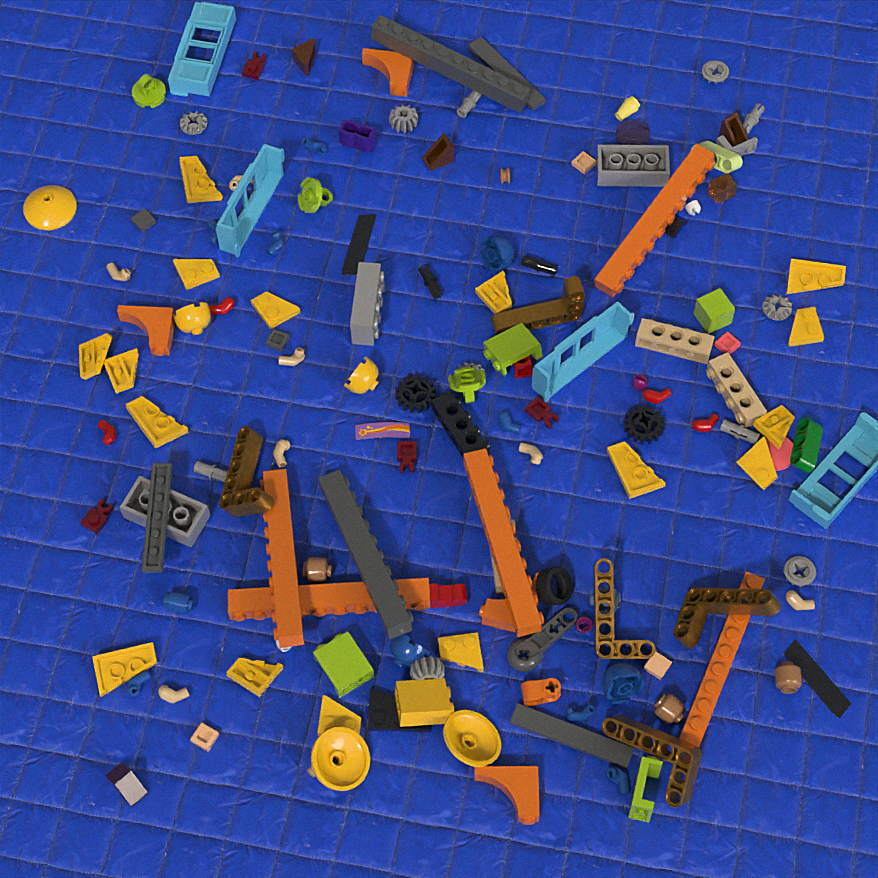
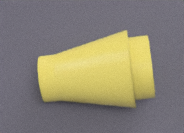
M633 96L626 98L615 113V117L619 121H623L638 111L640 103Z

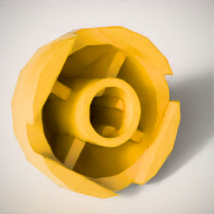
M201 302L198 307H195L194 304L182 307L175 311L176 314H172L177 327L181 331L192 333L193 335L203 333V329L208 326L211 320L210 309L205 302Z
M367 356L364 357L365 364L361 362L349 377L350 384L345 383L343 385L353 393L363 394L369 389L373 391L379 383L376 380L379 375L378 368Z

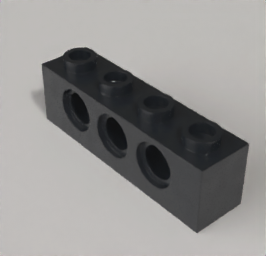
M449 391L431 400V410L462 458L464 453L485 448L489 455V443L480 436L481 432L478 426L473 425L469 412L463 410L458 396H454L452 391Z

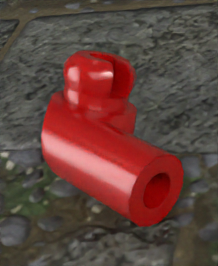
M227 297L219 305H209L210 313L227 314L234 307V299Z

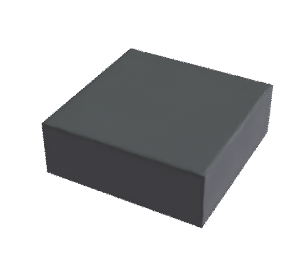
M146 209L131 217V222L141 232L156 224V220Z
M273 329L265 343L266 347L283 352L290 340V334Z

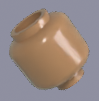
M309 557L307 561H304L303 577H306L308 582L325 583L327 578L332 576V565H329L327 558Z
M782 662L774 670L775 686L782 693H795L802 686L801 668L793 665V662Z
M662 694L653 705L655 707V715L665 724L673 722L677 724L684 717L682 712L685 706L673 694Z

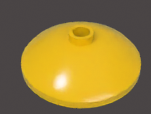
M47 185L34 190L26 198L23 205V213L27 222L40 230H55L65 226L73 219L77 210V202L72 192L59 185Z
M459 710L451 714L446 720L443 727L444 740L448 749L457 759L470 766L483 767L492 764L498 758L501 752V739L495 726L486 717L475 711Z
M334 727L324 731L314 742L311 751V765L315 776L324 786L335 791H347L357 787L365 779L370 767V753L366 742L357 732L346 727ZM333 757L337 760L336 764L333 763Z

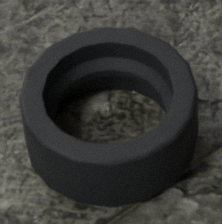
M551 567L541 570L536 579L537 595L547 606L567 603L573 592V583L569 573L562 567ZM552 576H554L558 584L557 597L554 596L550 587Z

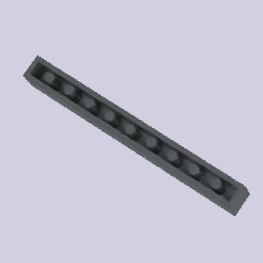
M382 15L372 25L371 40L521 113L529 101L531 88Z
M337 470L318 477L321 492L389 640L412 631L411 622H414L411 611H406L404 607L406 606L405 599L402 594L399 595L397 592L399 587L396 580H392L390 577L392 573L388 563L384 565L383 552L381 549L376 548L377 540L375 535L370 534L368 531L370 530L367 519L363 520L362 508L360 504L356 505L355 503L357 499L354 491H350L348 488L350 484L347 476H343L341 471Z

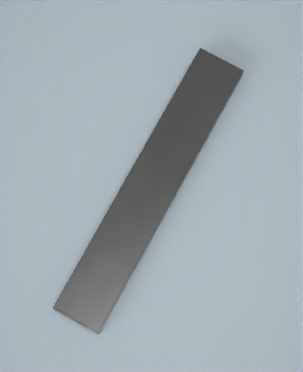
M482 37L468 45V49L486 67L531 88L529 101L526 106L532 111L546 103V99Z
M152 463L142 562L143 573H163L172 463Z
M518 703L510 720L511 725L625 769L628 768L635 749Z

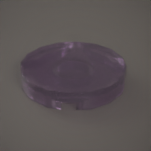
M632 119V121L625 120L618 125L615 139L619 145H647L650 140L649 128L644 122L637 119Z

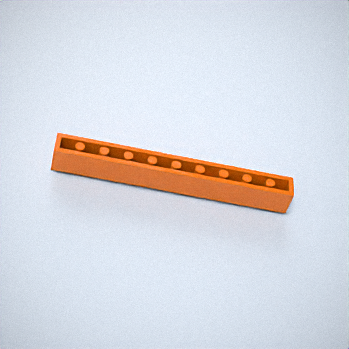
M696 143L596 276L595 287L612 298L616 293L619 294L622 291L625 281L632 278L635 272L634 269L637 265L640 266L643 263L646 253L652 251L657 238L660 239L663 236L666 226L673 223L675 214L684 208L685 201L688 197L691 198L693 196L696 186L702 184L708 170L711 171L716 163L714 161L715 153Z
M486 448L464 453L463 464L516 635L521 637L541 632V626L544 623L543 614L541 611L538 612L536 607L538 599L536 594H532L531 587H533L530 575L527 576L525 572L527 565L525 558H521L519 553L521 552L519 540L515 541L514 534H516L515 527L508 519L510 512L508 506H504L503 503L505 497L503 489H499L497 484L499 483L497 471L493 472L492 466H494L492 455H488Z
M286 469L263 471V479L260 480L261 489L274 498L272 508L263 513L264 523H268V527H264L265 539H269V543H266V553L271 556V559L267 560L268 572H272V576L269 577L270 589H274V593L270 594L271 606L275 605V610L272 611L273 623H277V628H273L274 640L279 641L280 648L304 645Z
M746 572L739 589H762L765 579ZM728 615L679 739L691 743L698 748L700 747L751 615ZM687 753V758L691 761V757Z
M429 578L396 580L399 587L397 592L399 595H403L406 602L405 609L421 611L430 608ZM363 582L298 585L302 617L306 615L321 617L326 614L344 615L353 612L355 614H364L370 611L377 613ZM264 587L228 590V614L230 620H264L265 618L272 617L275 605L271 606L270 594L274 593V589Z

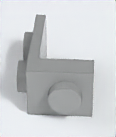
M723 135L717 137L716 140L717 145L740 156L754 152L758 139L754 137L732 147Z

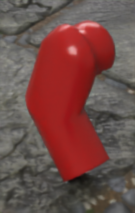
M668 388L660 392L646 389L642 393V397L646 401L654 404H659L672 395Z
M712 413L707 420H694L691 423V427L698 432H709L717 423L719 417Z
M102 419L98 423V427L104 431L102 442L109 446L116 439V429Z

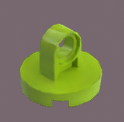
M149 74L143 75L132 88L133 100L142 108H145L144 106L155 108L165 101V85L162 81L152 78Z
M307 177L300 185L303 188L302 193H298V204L300 209L305 211L304 213L313 214L318 210L319 206H327L333 199L332 193L328 189L322 188L320 181L316 178ZM322 194L326 196L327 201L322 199Z
M474 367L460 368L454 371V375L449 374V387L456 392H463L465 403L475 402L474 391L481 389L486 384L485 372L481 369L480 371H475Z

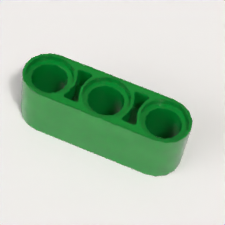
M809 417L802 418L797 425L790 457V463L806 474L810 473L816 466L823 434V427Z

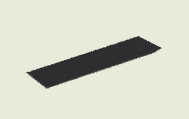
M377 214L358 216L342 268V275H357L359 262H364Z
M795 639L784 655L790 662H793V665L801 668V676L829 710L840 719L851 705L850 701Z

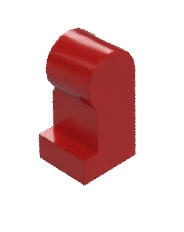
M530 356L513 364L515 379L532 376Z
M438 583L430 584L431 608L465 605L468 602L466 585L438 586Z

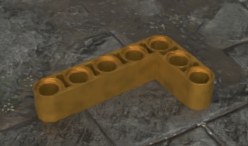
M571 276L564 280L562 299L494 314L491 317V322L495 335L520 323H523L531 331L581 318L583 315L585 293L579 277Z
M243 426L237 434L219 502L220 508L233 517L264 513L269 511L274 504V498L257 487L251 488L263 437L249 426Z
M598 559L593 566L595 653L603 659L651 658L655 654L656 648L653 642L649 640H614L613 564L609 559ZM602 561L608 564L609 568L606 573H601L598 570V565ZM601 582H606L609 585V590L605 594L600 593L598 590ZM603 602L609 605V611L606 614H601L598 609L599 605ZM602 623H607L610 628L609 632L605 635L599 632V626ZM627 643L630 646V652L627 655H622L620 653V646ZM648 643L651 650L648 654L643 655L640 647ZM602 644H608L610 647L607 655H602L599 652V647Z
M692 588L685 596L673 635L685 648L691 649L699 642L708 614L774 616L780 611L781 603L767 589Z
M618 714L603 721L602 730L607 736L673 763L665 794V800L669 806L676 808L690 801L702 759L701 750L697 746ZM631 729L634 731L635 737L632 735ZM650 737H651L652 740H653V744H651V742H650V740H649ZM668 745H670L672 753L669 751ZM687 753H689L691 761L687 758ZM681 773H684L686 780L682 778ZM676 792L679 793L680 799H678Z

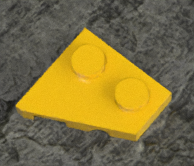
M504 271L475 288V293L494 314L508 311L512 308Z
M267 291L251 300V304L270 330L301 313L298 306Z
M106 333L79 345L81 378L86 380L100 374L112 335Z
M137 348L104 360L105 368L116 394L134 387L139 357Z

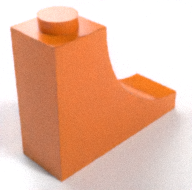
M363 48V65L372 66L387 77L390 83V95L407 97L414 60L394 51Z
M118 305L117 312L120 321L134 324L148 335L151 354L157 356L170 355L175 326L172 315L175 314L173 308Z
M536 572L532 581L533 587H531L532 594H536L539 600L536 591V579L539 573ZM487 598L486 604L481 605L479 616L482 617V624L516 633L506 599Z
M538 766L475 767V781L494 785L509 797L516 810L517 822H522L524 825H533L535 822H539Z

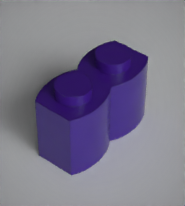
M351 120L342 121L338 129L340 144L349 148L356 147L362 152H372L376 145V130L371 126L359 125Z

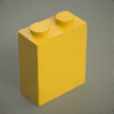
M445 678L396 681L394 695L400 727L445 724L448 717L454 713L453 702L449 701L451 690L449 686H446Z

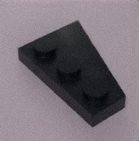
M370 689L368 731L430 732L431 725L400 727L395 697Z

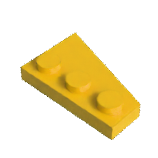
M197 156L179 157L187 203L221 201L223 198L222 194L216 189L213 180H210Z
M791 259L786 294L843 286L846 266Z
M143 396L126 404L127 411L155 449L188 433V428L185 425L181 426L175 421V418L161 412L159 407Z
M625 441L607 447V453L629 499L665 487L666 483L654 474V470L650 466L648 467Z
M153 642L92 656L100 697L126 683L131 677L157 664Z

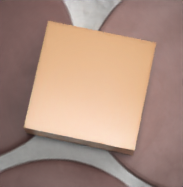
M583 151L572 161L571 165L585 175L596 165V160Z
M655 651V654L644 666V670L661 680L672 665V661Z
M201 722L190 741L209 751L220 734Z

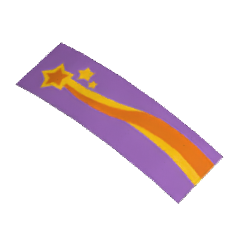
M378 422L355 425V440L382 437L410 438V423Z

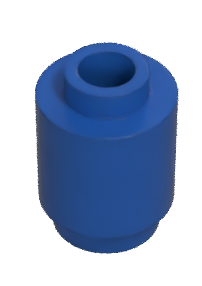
M176 591L167 592L164 597L163 607L167 608L168 611L188 614L189 611L193 610L195 600L192 599L190 594Z

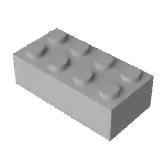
M598 145L596 156L597 186L664 187L670 177L669 145Z
M359 262L350 321L352 344L374 346L375 339L379 338L378 323L381 322L382 292L385 291L384 271H381L380 263Z
M139 476L120 506L123 518L143 527H146L150 480ZM170 490L166 537L192 548L211 516L208 505Z

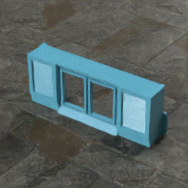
M195 2L168 77L171 94L188 96L191 93L210 96L236 22L233 6ZM203 28L221 31L218 42L211 43L192 40L195 29ZM189 46L215 49L211 62L185 58Z
M264 144L253 164H249L228 200L226 210L217 223L216 233L220 250L234 254L237 258L240 256L242 247L284 176L282 163L285 160L283 148L278 149ZM251 179H253L254 191L248 200L246 187ZM242 198L243 210L237 218L235 206L239 199Z
M617 301L598 317L594 316L554 347L555 350L534 366L532 388L547 403L551 396L627 337L628 328L634 320V313H630ZM592 330L591 341L580 349L581 338ZM573 345L572 356L560 365L561 354Z
M862 412L851 430L797 490L791 492L788 501L827 529L878 470V421L867 413ZM844 452H847L869 468L859 481L834 465ZM828 470H831L853 486L843 500L818 483Z

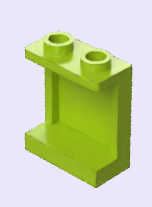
M523 323L483 342L485 358L491 360L494 369L497 372L500 371L503 376L507 375L506 367L529 355H532L536 360L543 357L541 344Z
M348 631L344 634L336 635L327 644L319 645L313 652L315 661L320 664L328 676L339 698L374 678L373 668Z
M654 756L641 758L628 818L648 823L650 822L655 802L642 799L646 777L658 779L663 764L662 761H659Z

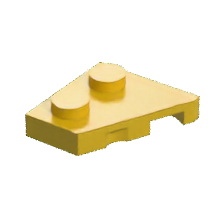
M212 259L173 260V264L186 290L220 277Z
M816 308L797 309L788 347L823 342L825 337Z
M780 405L756 419L753 426L777 449H780L795 416L783 405Z
M764 437L736 462L763 490L778 478L767 440Z
M478 632L438 638L441 660L455 662L457 665L469 666L477 669L479 672H484Z
M238 658L227 671V677L260 697L283 670V665L281 663L270 665L265 664V661H251L246 658Z
M323 695L317 731L318 736L334 727H346L360 735L361 717Z

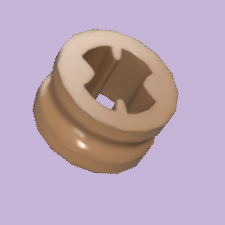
M500 168L501 184L504 182L510 184L509 168H506V170Z

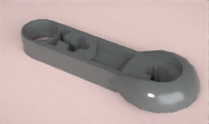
M565 608L541 628V632L534 633L530 638L519 639L513 642L507 651V660L510 666L521 672L535 669L540 663L543 653L575 626L578 619L577 612L572 608ZM571 614L574 620L569 623L565 622L563 616ZM558 627L557 634L555 632L550 633V628L555 629ZM520 653H528L527 659L525 657L521 659Z

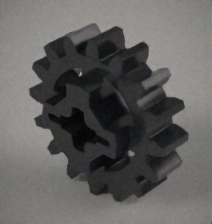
M411 374L410 379L405 376L404 382L399 381L398 387L395 388V399L398 400V406L403 405L404 411L410 409V413L417 410L419 414L421 409L427 411V405L431 406V400L436 398V387H433V381L428 382L427 376L421 379V374L417 378Z
M645 404L644 408L637 405L636 410L630 408V413L626 412L623 421L624 432H628L627 437L631 438L633 436V442L640 440L641 445H643L644 441L651 444L652 439L658 441V437L663 435L665 428V418L660 417L661 411L655 412L654 406L648 409L647 404Z

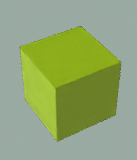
M719 288L696 299L694 316L704 330L710 334L732 323L735 307L722 289Z

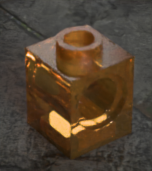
M727 173L710 180L707 192L709 197L713 198L715 203L718 204L735 197L737 185L730 174Z

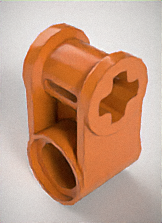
M555 678L531 680L520 685L525 706L555 702L561 696V684ZM553 687V690H555V692L551 693L549 688Z

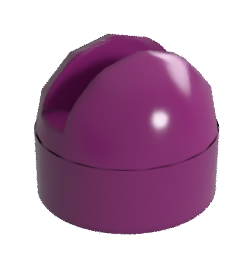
M642 374L636 375L632 382L633 388L637 391L646 389L648 384L646 376Z
M588 617L579 618L575 624L576 630L582 634L588 633L592 629V621ZM585 623L588 624L587 627H584L582 629L579 628V626Z

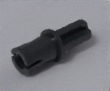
M527 255L523 256L521 262L522 266L535 269L538 273L541 271L555 276L558 268L557 264L555 265L543 261L542 258L539 260Z
M425 264L423 266L426 272L422 266L418 271L432 297L439 299L443 292L437 283L438 279L434 277L429 265Z

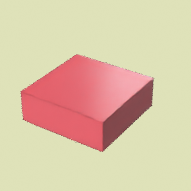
M728 331L714 343V346L723 354L728 352L730 355L741 345V342Z

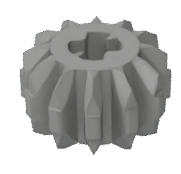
M402 103L401 107L395 106L391 110L389 122L392 129H396L398 133L403 131L405 134L407 130L412 132L413 128H416L418 115L415 108L410 107V104L405 107Z
M432 656L416 659V662L411 664L410 677L412 680L444 678L445 668L443 662L438 657L433 658Z

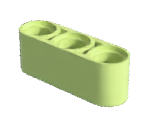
M710 141L698 143L700 146L715 153L714 161L716 163L713 168L724 173H730L741 168L743 161L737 153Z

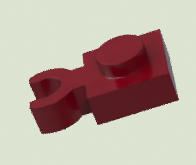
M255 51L253 53V60L248 59L242 75L259 80L265 68L266 54L263 53V56L259 58L258 52Z
M538 396L525 407L524 412L537 423L543 420L545 427L548 429L552 428L549 420H554L556 423L559 422V417L554 413H550L552 408Z
M397 441V462H401L399 465L400 474H403L405 467L410 468L411 474L414 473V464L412 462H417L416 441Z
M101 499L98 502L97 510L91 508L80 522L81 526L98 535L109 520L106 515L113 511V504L110 503L107 508H103L105 500Z

